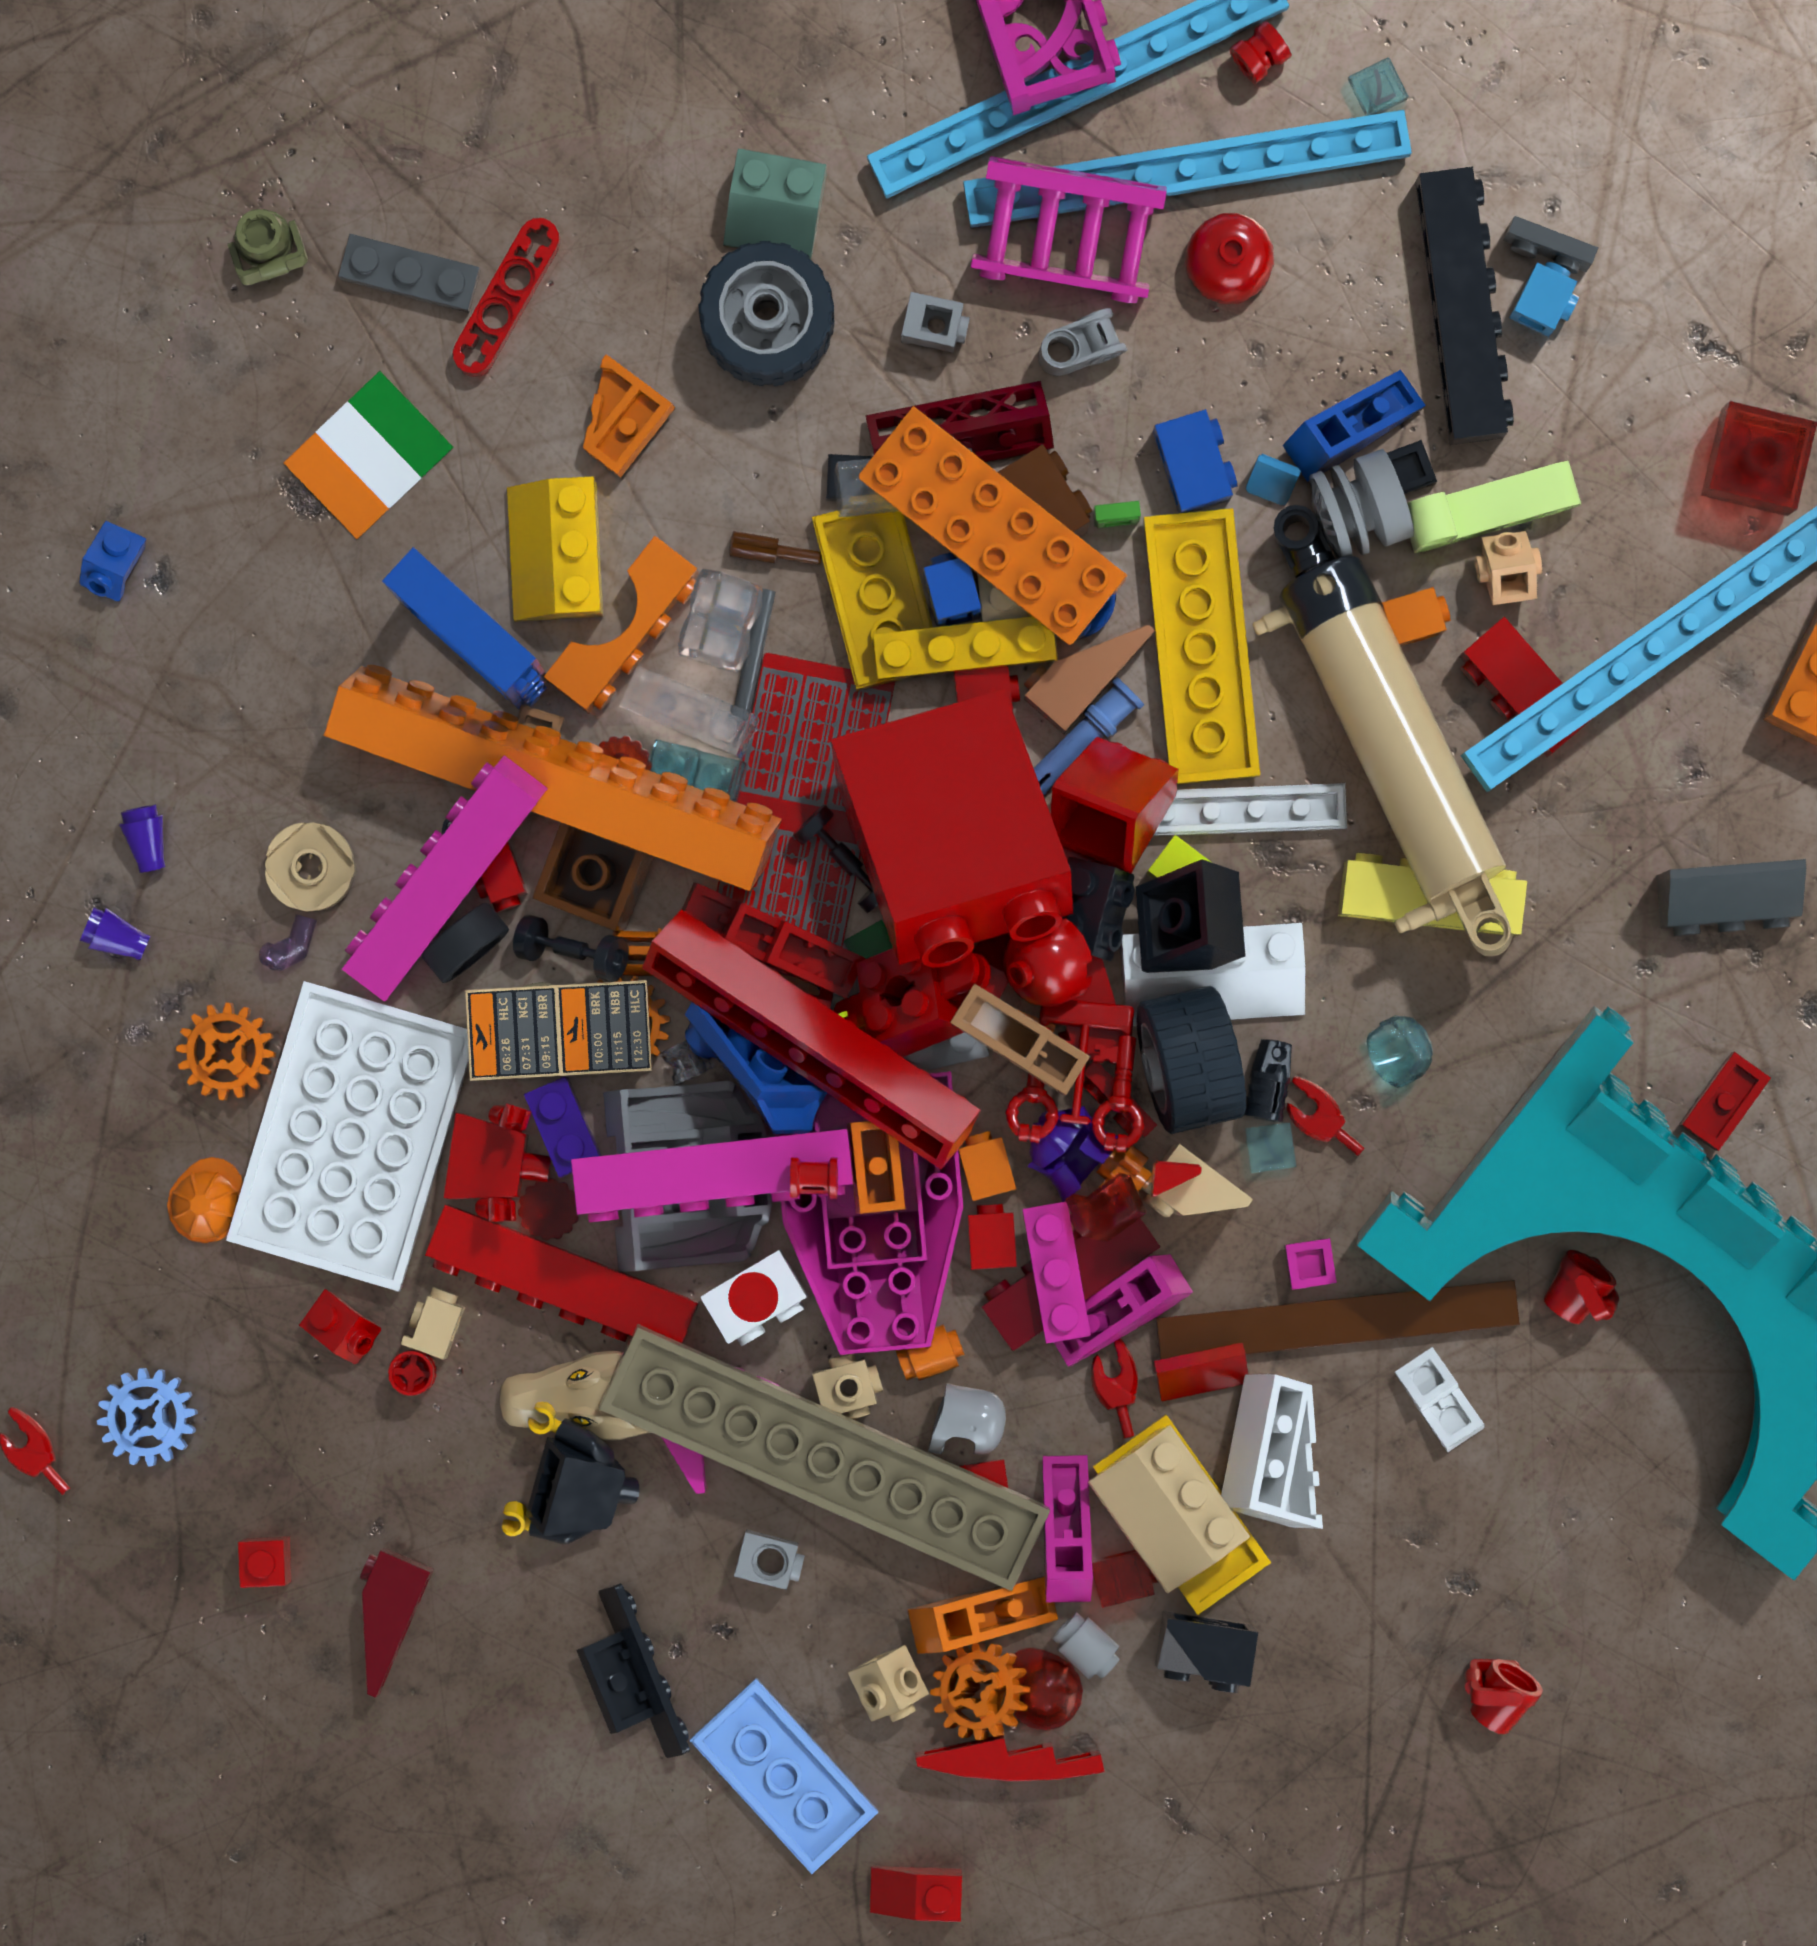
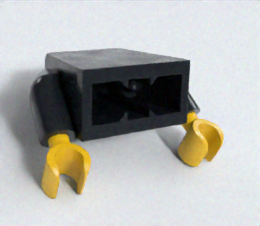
M543 1401L537 1402L534 1408L538 1412L546 1414L549 1421L539 1423L535 1419L529 1418V1428L536 1434H546L551 1431L555 1433V1438L547 1437L528 1507L526 1508L525 1505L517 1501L507 1503L503 1513L506 1516L516 1517L519 1521L504 1519L501 1527L508 1536H517L524 1530H527L530 1536L559 1544H570L590 1534L593 1530L607 1529L612 1524L617 1504H635L640 1492L639 1482L634 1477H625V1469L615 1459L613 1449L596 1434L567 1418L563 1421L556 1419L555 1409L551 1404Z

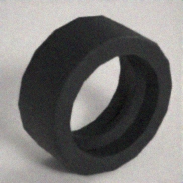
M482 903L436 938L423 952L422 959L442 983H447L462 974L494 948L505 937L509 928L488 903Z

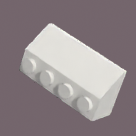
M1302 923L1243 927L1246 956L1212 970L1143 972L1141 969L1139 934L1123 935L1120 945L1124 1005L1134 1008L1133 1026H1137L1136 1010L1140 1002L1207 986L1216 988L1220 993L1231 1020L1305 1015V955Z

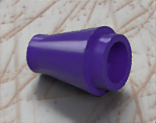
M156 804L121 812L123 823H120L119 826L137 862L139 873L166 867L164 861L163 814L158 815Z
M93 908L80 941L90 944L88 949L141 960L150 935L141 932L108 908L105 911Z

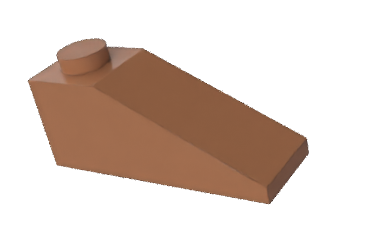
M1148 624L1055 661L1048 670L1043 665H1040L1024 683V686L1029 689L1025 694L1024 700L1064 735L1080 718L1083 712L1086 711V708L1096 700L1153 636L1155 630Z

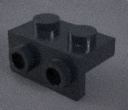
M1069 856L1068 864L1071 869L1073 914L1062 917V919L1066 918L1071 921L1082 933L1091 951V956L1111 962L1115 951L1118 950L1122 942V924L1126 909L1130 906L1134 897L1135 889L1133 882L1135 876L1117 867Z

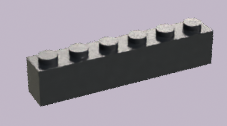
M1473 167L1419 173L1415 186L1449 444L1458 445L1503 439L1508 433L1507 426H1513L1514 415L1512 402L1510 399L1504 400L1502 382L1508 381V369L1505 355H1498L1496 338L1502 337V324L1499 311H1492L1490 294L1496 293V278L1494 268L1486 267L1484 250L1490 249V233L1488 224L1480 223L1478 206L1484 205L1482 179L1474 178Z

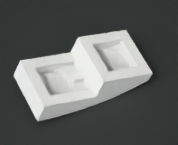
M1433 1347L1395 1371L1398 1379L1447 1453L1485 1428L1483 1421L1466 1399L1457 1381Z

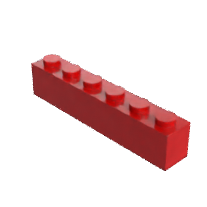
M449 1204L444 1205L425 1256L435 1259L432 1265L435 1269L454 1276H458L460 1269L477 1275L474 1283L498 1293L502 1286L519 1292L516 1300L538 1309H542L544 1302L561 1308L559 1317L582 1326L586 1318L603 1325L600 1333L626 1342L628 1335L632 1336L636 1325L639 1324L684 1344L700 1303L498 1223L489 1222L488 1219Z

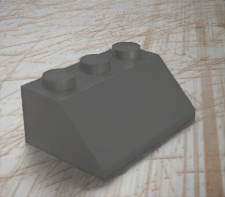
M1806 859L1673 869L1656 875L1660 927L1661 929L1673 928L1674 936L1701 934L1700 926L1718 924V933L1746 930L1745 922L1762 921L1763 929L1790 927V919L1800 917L1803 914L1807 869Z

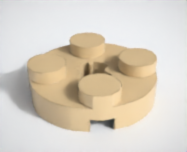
M314 822L293 824L283 829L272 840L266 854L265 876L271 892L286 906L307 913L326 910L339 903L349 892L357 872L354 853L347 840L330 826ZM306 855H309L311 860L314 855H317L322 862L318 866L321 873L315 879L308 875L307 880H305L298 873L303 868L300 860Z

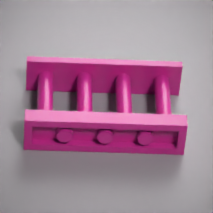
M990 156L986 179L995 180L994 187L998 188L987 256L974 253L971 262V268L980 269V277L1005 280L1006 274L1108 291L1112 292L1111 299L1126 303H1137L1138 297L1148 298L1149 284L1137 282L1148 215H1153L1154 208L1164 209L1167 193L1166 186ZM1021 185L1039 188L1038 195L1042 196L1031 263L1004 259L1015 193L1020 192ZM1066 193L1083 195L1082 202L1086 204L1075 271L1049 266L1060 199H1065ZM1110 200L1128 203L1127 210L1131 211L1119 278L1093 274L1104 207H1109Z

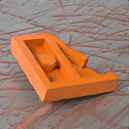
M606 354L601 361V379L598 393L594 394L591 407L592 420L586 430L583 449L621 478L674 411L675 407L670 401Z

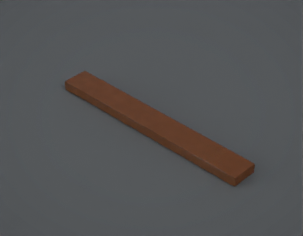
M1515 1280L1442 1287L1430 1301L1416 1290L1156 1318L1160 1360L1237 1343H1243L1245 1354L1520 1325Z

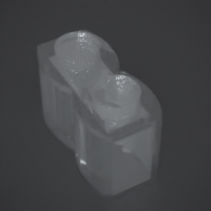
M702 569L695 581L691 594L690 613L685 619L680 632L678 655L718 669L738 673L750 652V629L762 610V586L721 571Z

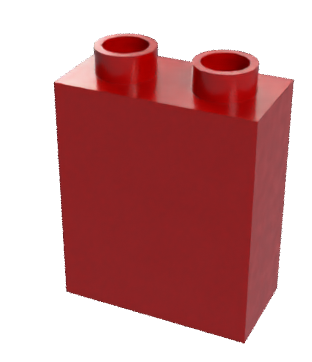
M1005 689L831 739L836 784L899 965L919 959L928 967L952 965L966 958L973 951L974 943L1007 933H1009L1013 940L1021 942L1040 939L1055 931L1061 925L1062 917L1073 914L1071 869Z

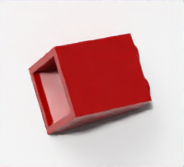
M1096 737L1052 786L1051 817L1062 846L1131 874L1176 797L1179 769L1161 759L1150 758L1130 750L1121 743L1110 742Z

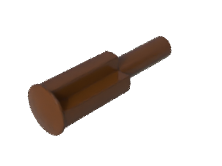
M735 530L729 543L730 557L774 564L776 558L818 565L821 563L822 557L820 551L778 545L779 538L737 532Z

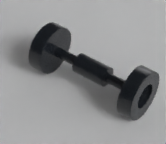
M824 804L793 833V836L803 845L817 834L831 849L829 855L849 876L855 874L869 889L857 903L866 913H869L878 906L869 877L861 869L863 863L842 841L837 844L823 829L834 816V813Z
M526 915L516 927L513 937V950L516 957L520 959L536 961L543 954L545 947L553 948L555 954L579 960H585L586 957L593 958L594 973L597 978L615 982L626 969L629 947L624 938L607 935L600 941L595 950L589 948L588 943L562 936H557L555 939L548 938V924L541 917Z

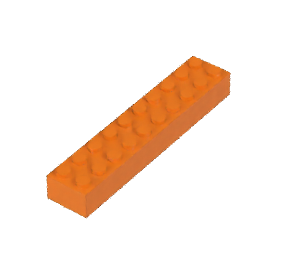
M361 666L338 687L324 733L326 737L474 791L477 788L471 785V782L483 766L488 762L495 767L505 755L548 788L531 810L534 813L748 891L752 889L766 868L782 819L773 816L772 810L763 805L748 803L745 806L730 800V795L722 790L710 787L701 790L688 785V780L678 774L663 772L660 775L646 770V765L637 759L630 757L613 758L603 754V749L593 743L580 741L577 744L561 739V734L554 729L544 726H536L534 729L518 723L519 719L504 711H493V713L476 708V702L469 698L453 695L449 698L435 693V688L425 682L410 680L407 683L392 677L393 673L390 670L381 666Z

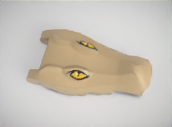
M601 1351L590 1353L577 1360L555 1365L541 1372L508 1377L501 1385L499 1403L503 1419L510 1426L529 1428V1418L535 1419L539 1423L548 1422V1416L534 1408L537 1402L543 1401L553 1406L556 1419L563 1421L567 1418L592 1431L604 1441L623 1440L651 1433L599 1410V1404L624 1352Z

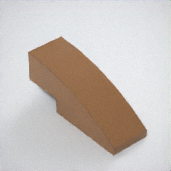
M975 983L950 1022L995 1053L1064 1096L1067 1095L1090 1058L1083 1051L1053 1034L1051 1030Z

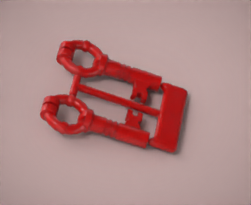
M1070 1000L1053 1007L1041 1006L1039 1024L1044 1027L1048 1024L1081 1027L1079 1050L1086 1054L1090 1028L1121 1031L1125 1036H1119L1118 1046H1113L1109 1049L1105 1045L1095 1044L1094 1051L1100 1052V1054L1094 1055L1093 1062L1104 1063V1061H1109L1111 1064H1115L1116 1071L1114 1074L1115 1082L1113 1083L1112 1096L1097 1108L1091 1120L1087 1116H1080L1085 1066L1075 1080L1071 1115L1061 1114L1060 1117L1055 1101L1044 1089L1045 1084L1028 1074L1026 1087L1012 1097L1005 1110L1008 1126L1019 1137L1018 1141L1028 1142L1029 1139L1030 1142L1040 1143V1139L1049 1135L1060 1119L1061 1122L1088 1125L1091 1122L1095 1138L1101 1145L1105 1146V1151L1117 1149L1116 1152L1126 1153L1127 1148L1138 1142L1145 1129L1141 1110L1130 1098L1131 1077H1133L1132 1072L1137 1038L1131 1036L1134 1020V1008L1132 1006ZM1025 1101L1033 1104L1042 1103L1047 1111L1045 1115L1046 1121L1043 1126L1032 1124L1031 1129L1029 1124L1019 1123L1017 1116L1019 1115L1018 1108ZM1110 1111L1129 1113L1133 1120L1130 1134L1128 1136L1118 1134V1138H1115V1133H1105L1103 1125L1105 1124L1104 1118Z

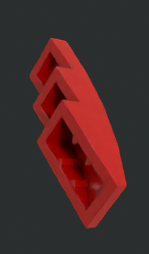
M693 882L682 907L683 911L695 919L704 922L714 932L732 944L738 945L756 960L845 999L848 998L857 978L856 963L865 960L864 957L798 926L775 918L696 882Z
M989 1736L987 1741L971 1740L915 1753L917 1767L970 1778L1003 1781L1059 1780L1105 1772L1099 1750L1055 1759L1051 1742L1007 1751L1004 1736Z

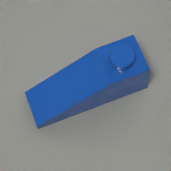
M1399 370L1304 421L1282 446L1308 482L1310 481L1309 476L1319 471L1324 473L1330 470L1331 467L1341 464L1421 411L1426 405L1404 373Z

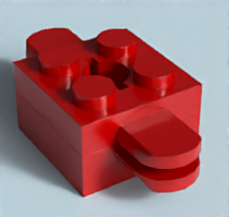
M892 948L856 963L860 992L837 1002L834 1012L838 1014L847 1011L848 1017H845V1019L853 1022L859 1029L880 1043L889 1046L901 1057H905L964 1033L950 1022L974 983L983 989L987 988L991 969L984 956L972 952L963 960L944 967H928L922 963L921 959L899 965Z

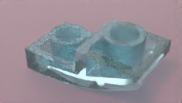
M655 739L647 770L660 775L663 772L678 774L688 780L687 784L701 790L707 787L716 788L729 794L730 800L738 802L748 763L702 752L696 748Z

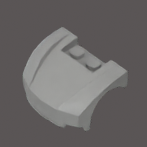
M730 1081L603 1092L607 1137H616L617 1154L767 1138L760 1115L751 1111L741 1091L736 1089L737 1085ZM771 1193L754 1195L755 1204L726 1207L725 1198L709 1200L710 1209L680 1212V1205L678 1203L663 1205L664 1214L635 1218L633 1208L623 1209V1226L615 1227L618 1272L745 1261L752 1255L750 1252L755 1248L762 1226L769 1222L772 1208Z

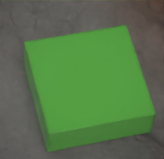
M1139 501L1094 505L1093 509L1094 527H1097V529L1135 525L1141 517Z

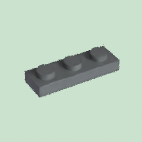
M349 234L338 277L340 280L470 313L481 270L477 266Z

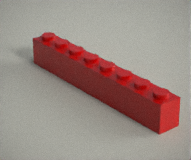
M681 909L651 942L642 969L939 1169L945 1166L969 1136L981 1111L979 1108L971 1104L965 1097L956 1094L932 1078L926 1071L917 1068L905 1060L889 1046L880 1043L859 1029L850 1020L844 1019L820 1003L814 996L807 994L783 978L777 971L768 968L747 954L738 945L732 944L714 932L704 922L695 919Z

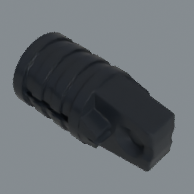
M1261 1039L1250 1072L1246 1110L1243 1116L1283 1123V1111L1286 1107L1285 1100L1288 1095L1287 1089L1291 1079V1044L1278 1040Z

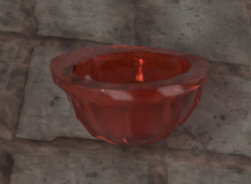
M1030 1647L1015 1652L1014 1654L1017 1658L1012 1667L1025 1668L1027 1672L1019 1679V1684L1030 1687V1692L1020 1694L1019 1701L1028 1707L1026 1711L1015 1710L1014 1715L1017 1719L1030 1728L1040 1730L1059 1728L1070 1721L1081 1705L1083 1694L1080 1676L1072 1664L1060 1656L1043 1649Z

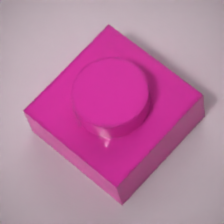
M1330 1238L1284 1245L1290 1288L1292 1290L1337 1283Z

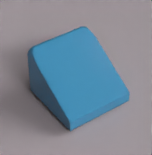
M1261 454L1255 462L1246 485V491L1285 506L1290 499L1301 470L1298 467Z

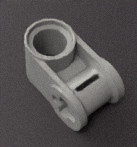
M1111 308L1093 312L1074 323L1049 332L1043 339L1038 352V361L1041 368L1049 375L1058 377L1089 365L1106 362L1125 353L1128 350L1126 344L1120 343L1110 319L1114 315ZM1053 343L1066 345L1071 352V359L1061 363L1054 361L1048 354V347Z

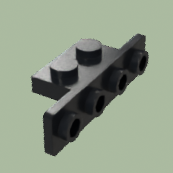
M621 1583L599 1590V1596L614 1633L576 1651L610 1734L618 1733L650 1718L666 1758L681 1756L690 1752L687 1743L689 1739L687 1727L683 1720L675 1714L670 1701V1686L665 1677L659 1674L653 1660L654 1648L647 1634L641 1631L635 1616L637 1614V1607L632 1595L624 1589Z

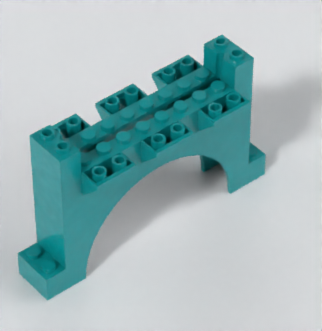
M1593 1006L1430 1215L1425 1217L1423 1212L1425 1207L1408 1193L1403 1192L1399 1197L1393 1191H1390L1358 1232L1357 1246L1429 1301L1463 1268L1483 1255L1528 1237L1550 1233L1588 1232L1625 1238L1648 1246L1670 1257L1692 1272L1722 1302L1737 1324L1746 1343L1753 1372L1754 1412L1751 1433L1741 1466L1729 1489L1716 1506V1509L1725 1515L1721 1525L1792 1580H1795L1817 1553V1507L1803 1497L1817 1480L1816 1237L1812 1235L1813 1231L1794 1216L1791 1215L1787 1221L1784 1220L1783 1216L1779 1213L1780 1210L1776 1207L1777 1204L1773 1201V1197L1753 1181L1746 1187L1739 1179L1740 1175L1736 1173L1738 1170L1721 1156L1716 1154L1711 1160L1703 1151L1704 1148L1684 1132L1678 1138L1673 1135L1669 1129L1670 1126L1667 1124L1668 1120L1664 1118L1666 1115L1652 1103L1644 1099L1639 1105L1633 1100L1632 1093L1629 1091L1630 1087L1611 1073L1634 1043L1631 1034L1628 1032L1631 1026L1628 1025L1629 1022L1609 1006L1603 1012Z

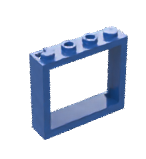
M414 547L382 580L405 608L518 710L521 704L524 705L525 703L532 707L548 688L544 683L546 681L544 678L546 672L538 660Z

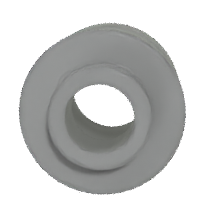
M1077 1612L1052 1637L1059 1645L1057 1650L1088 1679L1092 1678L1095 1674L1102 1679L1120 1660L1115 1655L1119 1645L1088 1616L1083 1618Z

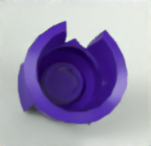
M1082 1106L1080 1116H1087L1091 1120L1092 1118L1085 1106ZM1071 1108L1058 1110L1059 1117L1061 1114L1071 1115L1072 1113ZM1047 1111L1042 1113L1038 1122H1034L1033 1125L1043 1126L1046 1121L1045 1115ZM1059 1119L1053 1131L1040 1139V1143L1030 1142L1029 1153L1032 1162L1027 1167L1049 1178L1057 1189L1061 1201L1065 1202L1081 1189L1080 1185L1099 1163L1104 1164L1113 1151L1104 1150L1105 1146L1101 1145L1095 1138L1091 1122L1088 1125L1061 1122Z

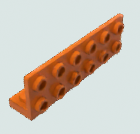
M914 406L859 474L861 482L1068 645H1072L1111 595H1115L1127 578L1126 573Z

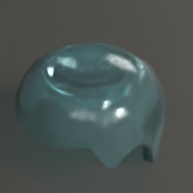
M1394 1015L1379 1023L1380 1026L1368 1034L1367 1046L1369 1057L1375 1071L1387 1084L1396 1088L1403 1087L1421 1078L1428 1071L1432 1063V1042L1426 1029L1413 1017Z

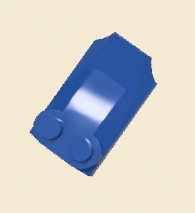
M691 1002L685 1013L690 1022L685 1031V1038L690 1050L697 1056L705 1059L717 1058L745 1091L773 1134H805L812 1131L816 1112L827 1092Z

